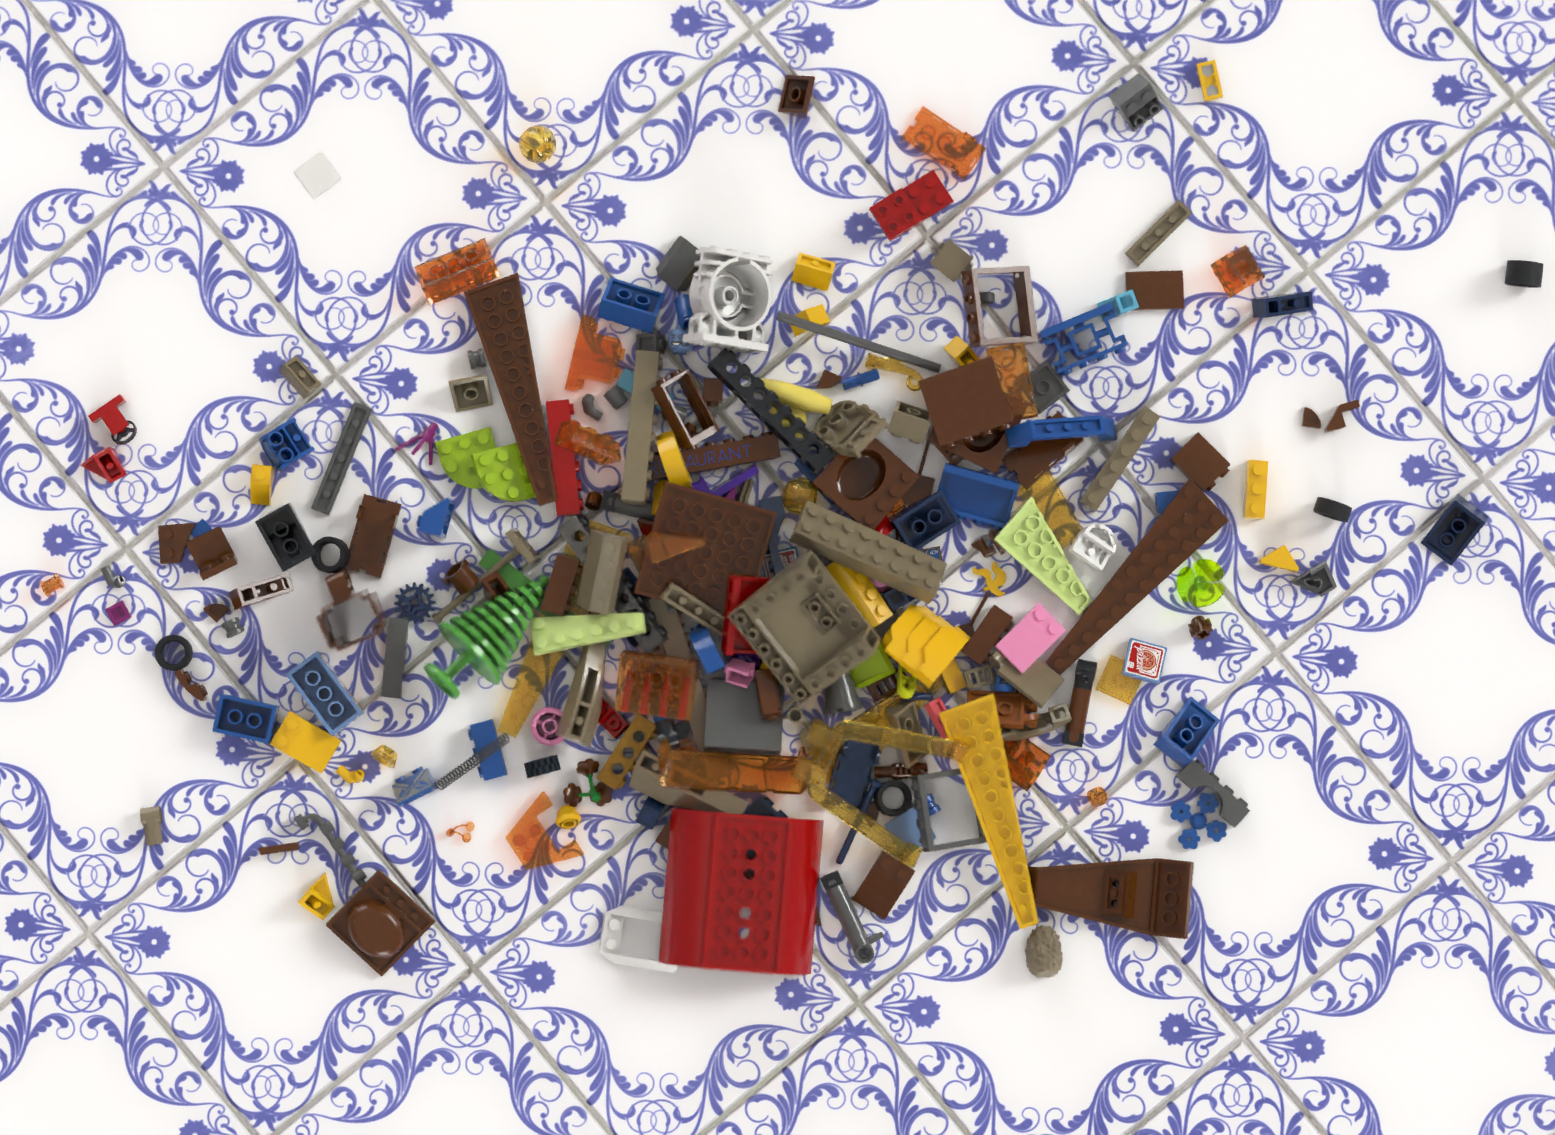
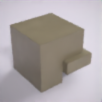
M950 238L947 242L943 241L938 247L940 251L930 262L932 266L952 282H955L961 276L962 271L969 270L974 266L971 262L974 257L967 254Z

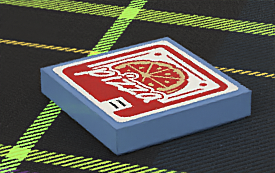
M1130 638L1121 675L1158 685L1161 679L1167 647Z

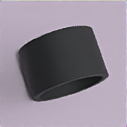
M1507 260L1504 284L1526 288H1541L1544 264L1524 260Z

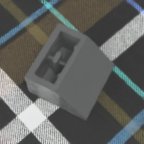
M1139 73L1109 95L1113 106L1133 132L1164 109L1150 82Z

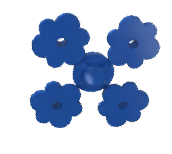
M1213 793L1200 794V800L1197 802V805L1200 807L1201 813L1197 812L1192 815L1189 811L1191 809L1190 805H1185V802L1182 800L1177 801L1176 805L1171 806V819L1178 820L1180 823H1183L1185 819H1190V824L1193 827L1189 830L1184 829L1182 835L1178 837V842L1183 844L1184 849H1196L1198 847L1197 842L1200 841V836L1197 835V830H1201L1205 826L1208 831L1207 837L1212 838L1213 841L1219 842L1222 837H1226V823L1214 820L1213 823L1207 824V818L1204 815L1208 812L1214 813L1215 808L1219 806V800L1215 798Z

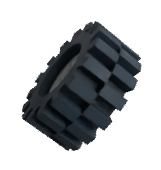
M557 755L524 763L527 778L561 770Z

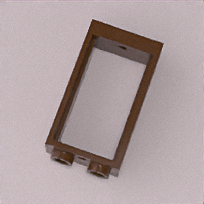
M678 369L670 373V378L664 377L656 381L657 385L651 388V391L681 449L684 450L696 445L720 429L689 369L682 372ZM678 380L702 427L701 431L692 436L689 435L665 389L666 386Z

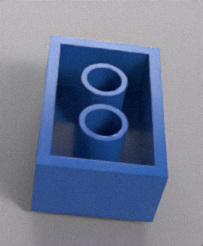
M220 694L212 732L270 744L273 739L280 706Z

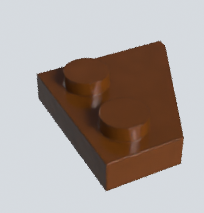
M196 523L158 526L160 564L182 562L184 551L187 548L186 542L189 541Z

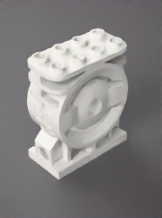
M716 245L700 247V250H696L695 255L700 256V261L694 262V266L699 267V270L694 273L689 291L690 305L694 315L690 318L688 334H683V342L718 349L726 348L746 354L768 352L769 344H764L765 329L761 323L766 318L771 306L772 291L768 277L772 276V271H768L767 266L773 265V260L768 255L756 257L752 252H743L741 254L738 253L737 249L728 248L721 250L722 247ZM719 272H727V273H730L731 275H728V274L718 275V273H719ZM745 309L746 311L745 313L740 312V310ZM735 316L733 319L728 321H725L723 319Z

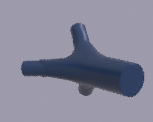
M915 690L911 698L901 699V703L914 700L931 701L932 693H920Z

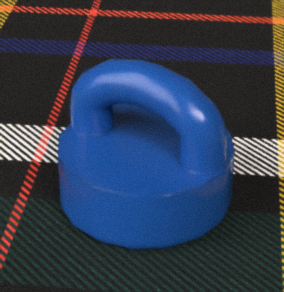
M998 676L993 690L1011 692L1013 686L1008 682L1000 684V680L1003 678Z

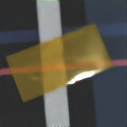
M1048 471L1027 490L1021 484L1019 485L1017 493L1022 502L1025 503L1030 496L1033 497L1036 506L1044 516V520L1052 530L1061 548L1063 549L1072 544L1077 534L1083 528L1051 472Z

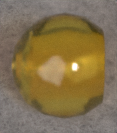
M535 125L522 133L519 140V149L523 157L528 161L543 163L554 155L557 141L553 132L547 127Z
M794 478L783 487L781 498L784 507L789 512L799 515L807 500L816 504L818 491L811 480Z

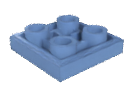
M914 806L884 824L904 858L922 847V844L919 843L921 836L920 830L916 825L918 816ZM932 830L933 840H934V839H936L937 837H936V835L934 834V832H933V830Z

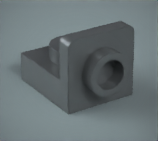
M636 334V350L665 354L667 346L665 335Z

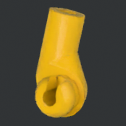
M343 765L336 770V773L349 784L363 781L365 775L360 769L348 771Z

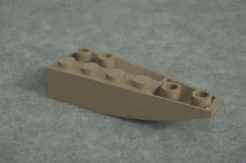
M607 641L583 646L556 733L558 737L588 748L591 746L602 709Z
M644 750L634 767L629 787L663 804L697 811L744 814L749 803Z

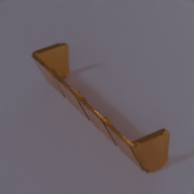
M663 739L658 751L660 783H662L664 788H698L700 790H735L737 792H772L776 794L801 795L807 789L812 772L804 746H800L797 756H774L671 750L668 739Z

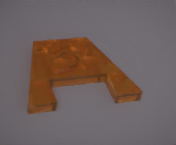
M545 791L541 792L505 837L526 870L585 854L576 839L558 850L537 818L539 814L553 806Z

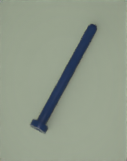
M870 778L868 783L871 785L837 856V864L841 865L844 862L877 788H880L883 784L879 780Z

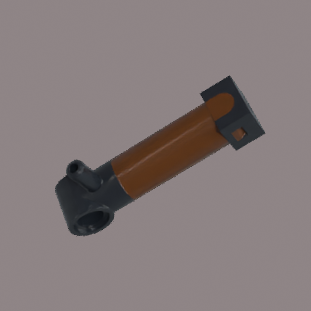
M1078 659L1069 706L1072 721L1066 724L1062 744L1082 747L1084 730L1097 670V662Z

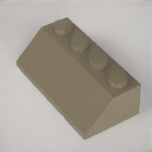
M591 529L576 605L588 611L604 615L614 613L629 538Z

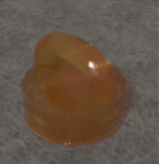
M1098 786L1087 792V798L1093 806L1099 807L1106 804L1108 797L1102 787Z

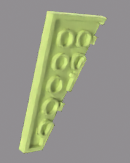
M1030 496L993 540L1071 610L1080 615L1092 600L1076 576L1072 565L1068 562L1064 551L1052 530L1048 527L1033 497Z

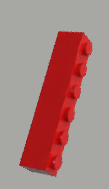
M569 399L546 401L551 461L558 501H555L557 516L580 514V510H584L583 499H579V491H582L581 479L577 480L580 464L579 460L575 461V453H578L577 441L574 442L573 434H576L575 422L572 423L571 415H575L574 404H570Z

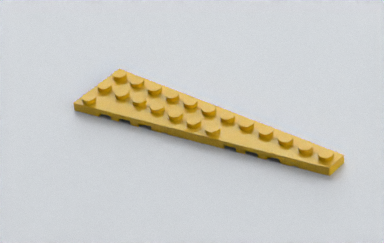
M994 693L939 712L1021 930L1038 924L1039 920Z

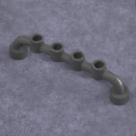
M300 813L294 818L302 830L309 827V821L316 822L359 887L361 888L366 883L364 879L367 878V875L362 868L357 870L353 864L356 862L355 857L351 852L346 854L343 849L346 845L340 836L337 838L334 836L332 831L335 828L329 820L325 822L322 817L315 813H309L304 816Z

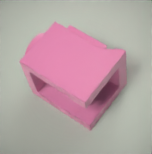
M732 658L730 663L727 662L724 668L726 682L748 688L754 679L755 662L748 663Z

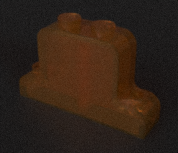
M582 314L564 388L566 391L578 392L580 389L583 390L585 380L609 385L615 381V378L619 379L621 367H618L619 361L624 359L626 349H623L619 339L597 334L599 323H596L591 316Z

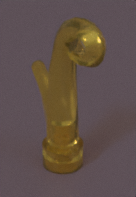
M868 353L864 367L909 376L906 380L907 388L911 391H919L921 389L918 381L923 378L919 372L900 364L902 361L878 357L876 354ZM915 379L917 381V385H913L911 383V380Z

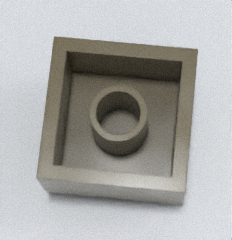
M897 400L887 432H890L892 436L897 438H908L910 442L915 444H924L931 424L928 410Z

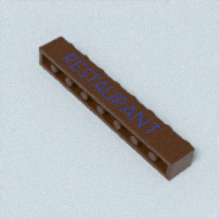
M770 431L761 433V437L756 438L753 435L743 436V440L739 441L731 438L723 440V444L716 445V442L704 443L705 447L700 448L694 445L681 451L688 473L693 474L781 458L778 438ZM654 452L653 463L649 464V470H652L651 481L668 478L659 452Z

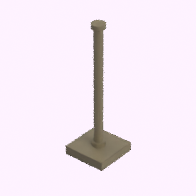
M517 528L510 529L505 533L513 543L514 549L485 572L469 592L463 595L459 594L437 614L434 613L432 617L438 624L442 622L446 615L483 585L481 579L495 571L499 572L517 555H523L529 564L535 563L541 558Z

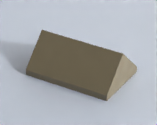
M907 701L885 708L898 758L905 768L912 767L928 754L914 701Z

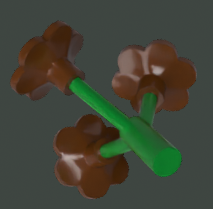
M593 759L580 761L577 764L576 771L588 778L590 791L582 793L580 786L569 783L568 787L563 790L564 803L576 807L582 801V797H590L591 802H596L597 806L600 807L604 806L605 803H610L612 800V788L606 786L603 782H599L597 786L593 785V773L598 772L599 762Z

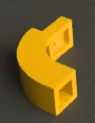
M673 431L663 432L656 436L657 447L669 482L693 488L691 485L692 479L684 463L679 443Z

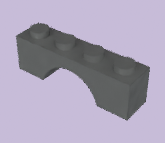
M1198 759L1193 760L1182 768L1176 777L1189 789L1198 786H1208L1218 794L1221 803L1218 815L1233 828L1250 812L1247 808L1249 804L1241 797L1237 799L1233 796L1234 791L1227 785L1223 787L1218 782L1220 779L1213 772L1210 774L1204 770L1206 766Z

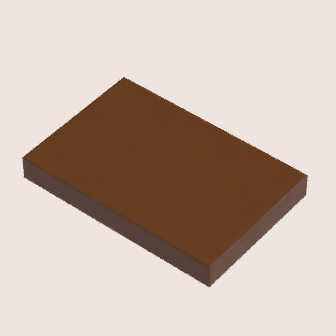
M1183 270L1125 272L1126 292L1133 289L1139 308L1134 310L1184 309Z

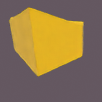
M326 872L297 902L321 920H324L335 907Z

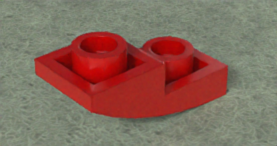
M602 698V709L598 722L617 739L629 725Z

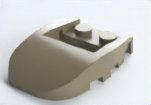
M844 400L832 405L829 415L823 414L817 420L814 432L823 443L840 455L860 458V452L884 428L888 429L889 425L884 417L881 419L876 411L869 409L868 405L862 404L860 406L855 401Z

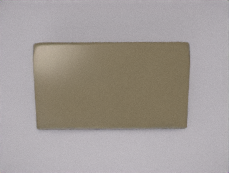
M297 355L282 365L279 370L303 399L321 385L320 381Z

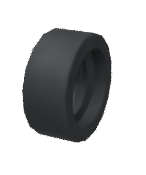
M1317 497L1313 511L1333 520L1348 522L1352 507L1328 498Z
M328 536L317 540L313 545L317 554L313 555L311 560L318 570L325 573H337L347 566L350 559V551L343 540ZM327 544H335L340 550L339 561L333 566L324 565L321 561V551Z
M168 635L159 640L154 653L156 661L162 668L178 671L187 667L191 662L193 650L189 641L184 637ZM169 642H179L184 647L185 656L178 664H169L163 658V648Z
M896 779L888 780L880 788H877L874 794V803L878 811L883 815L889 817L899 816L905 813L911 806L912 792L903 781ZM889 787L900 789L904 795L903 804L898 809H889L882 801L883 792Z

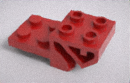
M933 169L903 189L901 187L871 206L869 210L890 242L903 233L917 227L954 201Z

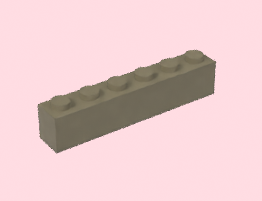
M1146 406L1141 409L1079 500L1080 504L1093 513L1097 511L1161 416Z

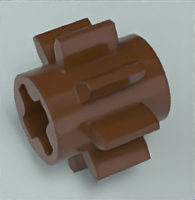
M1203 616L1194 617L1191 620V624H1188L1191 637L1196 636L1200 640L1206 639L1210 632L1213 631L1210 619H1205Z

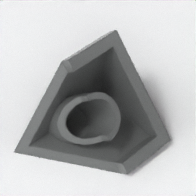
M1326 561L1318 563L1290 581V583L1314 592L1321 597L1337 587Z

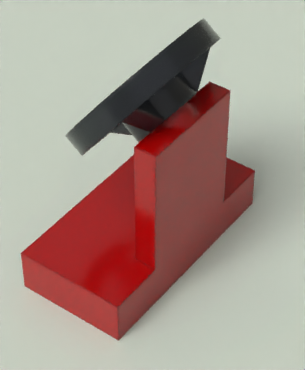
M121 394L88 416L95 424L102 419L111 432L112 440L118 445L129 443L137 433L136 425L132 421L126 420L118 409L127 402ZM133 432L129 438H127L124 441H120L122 437H125L128 435V433Z

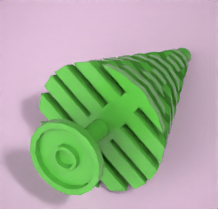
M542 574L536 582L530 580L525 583L529 588L528 590L521 585L515 588L517 594L508 591L504 593L507 597L506 599L497 596L493 598L494 603L486 601L482 604L483 608L476 606L471 609L472 613L466 611L461 613L460 617L451 618L449 620L450 623L443 622L439 624L441 634L458 653L459 657L444 671L432 663H427L423 668L431 680L449 697L456 700L460 696V691L452 679L469 663L487 681L494 685H499L502 679L500 674L504 675L507 669L505 663H510L512 659L510 652L514 653L518 647L516 641L520 642L523 637L521 629L526 631L528 627L526 619L531 620L534 615L531 608L536 609L539 602L535 595L540 599L543 597L544 591L542 589L548 585L549 577Z

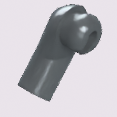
M586 394L581 401L583 411L586 415L599 422L603 413L594 408V396Z
M110 565L101 568L105 581L109 586L116 588L124 587L126 583L124 576L113 574Z

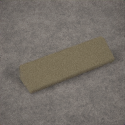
M672 582L661 593L659 597L722 637L724 615Z

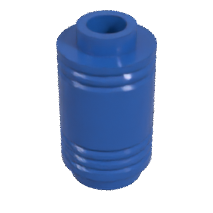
M680 294L674 300L678 322L682 328L689 329L690 318L694 315L690 305L689 294Z

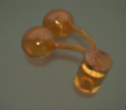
M469 821L466 825L462 824L453 829L449 828L446 831V836L451 837L454 833L462 836L463 842L468 843L472 838L470 833L461 834L454 830L465 826V829L471 832L474 830L475 824Z

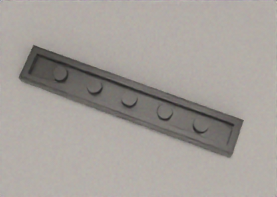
M356 402L353 403L312 504V509L330 515L373 409Z

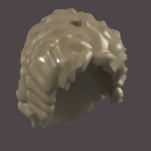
M1037 926L1035 930H1032L1030 937L1027 939L1025 948L1027 968L1037 978L1054 977L1062 967L1063 953L1061 951L1062 945L1059 941L1060 936L1056 934L1055 930H1052L1051 926Z

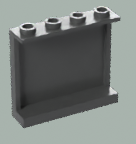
M720 677L708 679L703 751L780 756L784 686L779 681H776L782 715L778 717V720L767 721V719L762 720L755 680H752L748 688H743L728 683Z

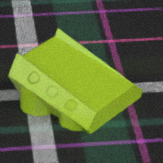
M880 642L875 654L850 670L849 673L855 683L854 686L862 689L895 673V669Z

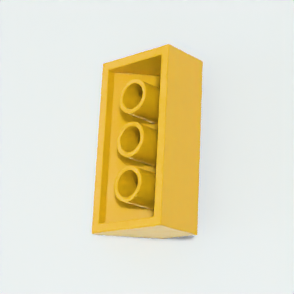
M836 562L826 566V569L873 628L893 616L869 577Z

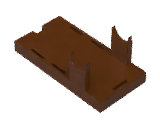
M1058 411L1054 416H1048L1046 419L1065 417ZM1084 438L1031 441L1026 447H1016L1001 463L1010 473L1015 471L1018 475L1016 479L1027 490L1084 441Z
M364 494L362 504L359 505L356 515L357 522L349 547L351 556L345 567L346 569L357 572L360 569L367 570L366 574L382 578L402 504ZM377 500L384 501V502H388V503H387V504L381 503V502H378ZM390 535L388 546H386L388 537ZM385 553L383 564H381L383 555Z

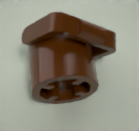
M462 559L454 564L442 579L446 585L450 583L461 595L469 592L479 579L468 567L470 563L466 559Z

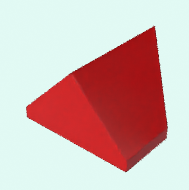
M110 446L93 454L80 465L108 480L109 483L127 475L115 449Z

